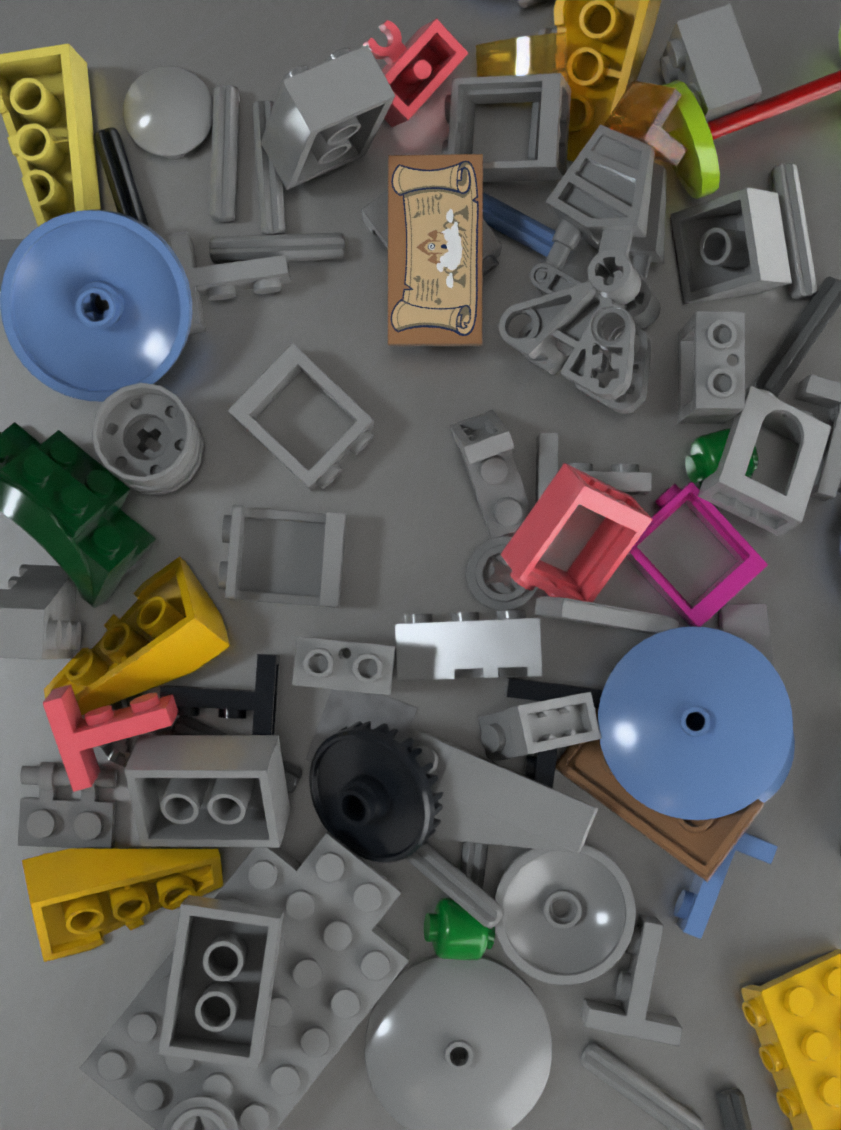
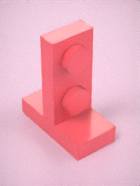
M71 684L53 689L43 701V706L73 792L92 787L101 772L93 747L172 726L179 712L173 694L159 698L157 693H149L130 701L129 707L113 711L112 706H102L87 712L84 715L85 719H83Z

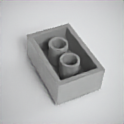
M368 45L351 51L349 48L340 49L331 54L323 64L311 69L306 65L291 70L283 77L261 139V144L286 190L366 155L395 98L391 86Z
M139 735L124 772L141 846L280 848L291 809L279 735Z
M188 895L181 903L158 1055L258 1069L264 1051L285 909Z

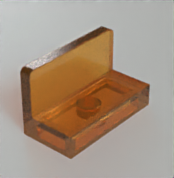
M632 81L603 126L651 145L655 151L654 159L678 165L688 150L661 128L681 98V93L671 87Z

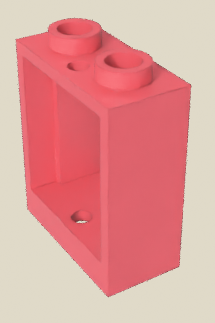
M564 463L500 555L512 570L510 573L511 578L523 588L533 591L535 587L544 590L550 597H562L593 603L653 519L632 496ZM578 505H582L604 516L605 519L566 572L541 561V557Z

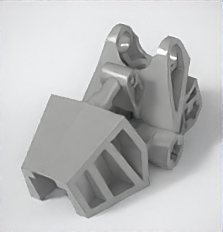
M599 125L545 201L553 214L560 220V223L552 238L554 244L545 262L536 264L529 274L531 283L544 296L517 303L507 308L500 318L499 333L506 343L518 350L523 357L551 375L561 370L560 374L575 383V387L582 393L617 413L630 414L645 402L648 389L651 341L641 328H646L653 324L659 317L661 310L660 301L647 284L646 279L650 262L664 263L667 171L665 167L654 162L655 151L651 145ZM580 239H583L599 250L598 254L591 260L587 270L589 281L584 283L561 271L570 251H575ZM609 276L613 278L612 285H609L607 283V279ZM636 296H641L644 299L641 305L634 300ZM630 301L636 304L637 308L635 310L629 309L628 304ZM517 315H529L532 322L522 328L518 338L511 337L509 334L511 320ZM636 334L640 338L641 345L638 352L634 355ZM630 386L635 389L634 394L626 395L625 402L620 401L619 397L624 395Z

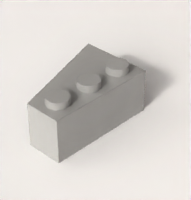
M22 564L19 568L20 577L12 576L8 580V588L11 589H0V658H73V649L78 650L81 643V624L75 621L76 586L60 566Z

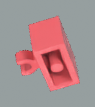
M437 18L419 28L405 45L401 42L402 37L399 28L389 20H386L379 26L381 32L387 37L388 43L386 47L379 46L372 37L363 43V46H369L375 59H384L387 63L382 72L391 86L395 98L384 120L391 127L408 121L469 54Z

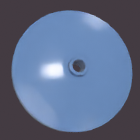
M92 209L71 212L52 218L34 229L23 239L10 258L3 276L0 310L8 341L16 356L33 376L51 389L66 396L86 401L103 402L122 387L138 383L154 384L170 370L182 353L188 339L192 321V296L188 278L180 260L159 234L130 216L113 211ZM98 295L101 300L108 301L109 309L104 312L98 310L95 305Z
M692 626L666 630L634 646L624 655L611 672L604 686L598 709L601 749L617 781L630 795L648 808L670 817L686 820H708L735 813L756 801L768 790L780 774L787 760L793 735V717L789 696L783 681L773 665L761 652L743 639L730 633L707 627ZM696 712L698 716H703L705 724L701 730L692 731L687 727L686 719L690 713Z

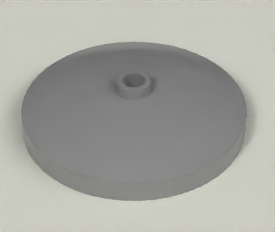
M434 954L422 958L403 969L374 1005L368 1020L365 1036V1063L371 1086L382 1106L400 1125L408 1130H509L531 1111L545 1088L552 1063V1037L545 1011L537 995L529 984L513 969L485 955L479 960L442 959ZM456 1047H463L467 1050L462 1059H455L454 1055L450 1052Z

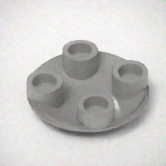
M174 66L151 69L133 82L125 96L123 104L125 127L134 142L145 151L154 155L164 156L170 160L180 159L186 153L198 147L209 134L213 124L212 96L205 83L197 75L186 69Z

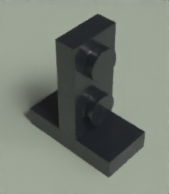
M257 654L255 690L165 685L160 686V698L173 694L179 711L177 715L200 716V708H216L220 718L246 719L247 710L254 711L252 735H275L280 655Z
M507 677L504 696L545 701L591 692L594 708H599L603 690ZM558 748L534 753V756H526L523 775L553 788Z

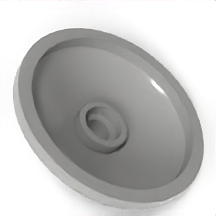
M587 844L583 845L580 853L541 849L527 850L506 869L495 892L494 900L505 910L501 920L494 926L502 949L520 970L545 983L575 985L601 976L622 957L634 932L636 919L635 900L626 876L611 858ZM564 899L569 902L570 908L566 914L557 915L553 912V905L557 900Z

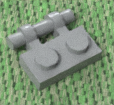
M41 762L40 766H22L20 774L21 784L38 785L39 798L24 797L20 799L18 846L113 849L115 847L117 801L98 800L99 788H116L117 770L100 769L101 772L92 787L81 790V799H57V786H71L65 767H58L56 762Z

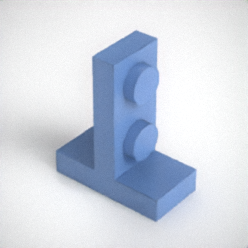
M744 832L708 883L695 874L689 891L682 890L674 909V916L679 917L676 925L684 933L701 939L735 851L771 864L778 846Z

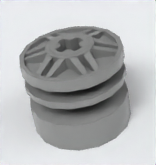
M138 383L122 387L107 397L95 414L92 438L96 454L112 474L138 493L157 496L175 492L192 479L201 465L204 449L201 430L178 396L162 386ZM149 438L158 441L161 445L157 452L148 449L145 445Z

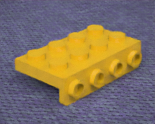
M836 949L761 986L750 984L741 989L745 1001L742 1004L743 1013L748 1023L756 1030L761 1043L759 1048L761 1060L766 1069L773 1075L778 1088L776 1093L778 1105L782 1112L790 1119L793 1130H841V950Z

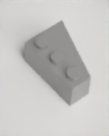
M525 610L497 611L498 620H479V612L451 613V622H433L432 614L404 615L405 624H395L397 681L542 676L540 618H526Z

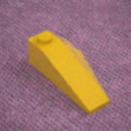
M661 0L555 1L554 25L557 26L558 43L556 65L557 70L563 75L571 88L567 160L575 161L599 125L617 132L620 131L653 34Z
M179 556L144 581L133 593L138 600L121 618L113 614L104 624L107 631L92 649L82 648L44 688L45 699L53 689L71 684L81 715H85L93 709L108 706L190 674L230 647L221 613L186 561Z
M69 848L22 860L30 905L44 962L92 950L104 944V935L126 925L131 931L144 925L143 916L162 907L175 910L181 906V903L188 895L202 897L224 886L221 858L218 849Z

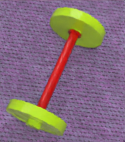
M840 22V28H839V33H838V40H839V54H840V59H841V22ZM841 70L709 122L706 121L694 94L684 82L675 80L660 86L656 91L655 97L658 126L671 165L687 193L695 199H700L715 193L719 189L720 171L713 140L840 91Z

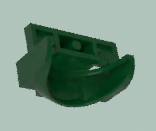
M14 422L3 432H0V512L33 538L60 565L76 586L81 598L94 608L100 606L114 594L122 576L152 548L156 538L121 510L130 488L65 434L58 430L41 444Z

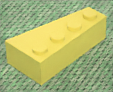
M69 43L0 54V114L9 135L7 139L12 154L17 158L23 175L21 179L38 227L48 220L63 214L80 210H101L87 62Z

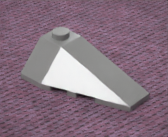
M418 730L413 731L411 736L414 740L412 750L416 748L422 749V753L415 759L421 767L430 762L433 763V768L427 773L438 776V780L431 786L432 793L443 792L442 798L438 800L443 805V808L434 816V818L441 820V822L434 828L436 832L431 838L562 852H581L598 808L437 736Z

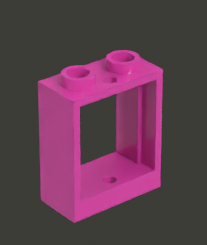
M693 482L686 484L681 489L674 483L654 501L659 509L651 516L653 520L627 554L626 558L689 627H701L767 567L768 564L712 503L698 497L700 490ZM684 503L738 561L691 605L637 547Z

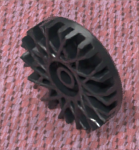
M359 721L349 728L347 726L327 738L315 752L309 772L312 802L326 830L361 858L379 863L401 861L415 853L436 832L434 828L440 824L441 820L434 818V816L443 808V805L438 802L442 798L443 792L432 793L431 786L438 780V776L427 774L433 768L432 762L423 767L417 762L415 758L422 753V749L416 748L412 750L414 741L412 738L399 743L394 739L398 729L389 731L388 724L386 723L371 729V721L364 724Z

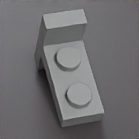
M188 231L169 234L171 248L184 268L191 290L192 321L189 334L206 332L201 296L208 295V299L213 301L227 300L236 297L235 291L254 289L255 294H270L282 290L281 285L291 284L289 265L285 255L197 267L194 242Z
M810 374L800 381L795 399L830 409L826 424L832 427L810 495L811 498L826 501L835 498L837 492L841 493V383Z
M493 410L450 425L454 440L461 450L491 538L517 531L530 513L531 508L511 450L515 447L509 430Z
M539 433L536 438L535 504L558 473V433ZM566 463L628 495H646L651 492L652 472H639L638 464H612L611 472L593 471V464Z
M591 692L507 708L506 711L478 718L481 729V741L485 748L486 757L493 762L601 739Z
M640 914L638 916L637 926L634 927L631 941L625 951L626 954H631L628 972H620L617 982L616 1000L622 1001L621 1006L584 998L581 1018L585 1027L679 1047L683 1027L676 1017L647 1011L664 927L658 918Z

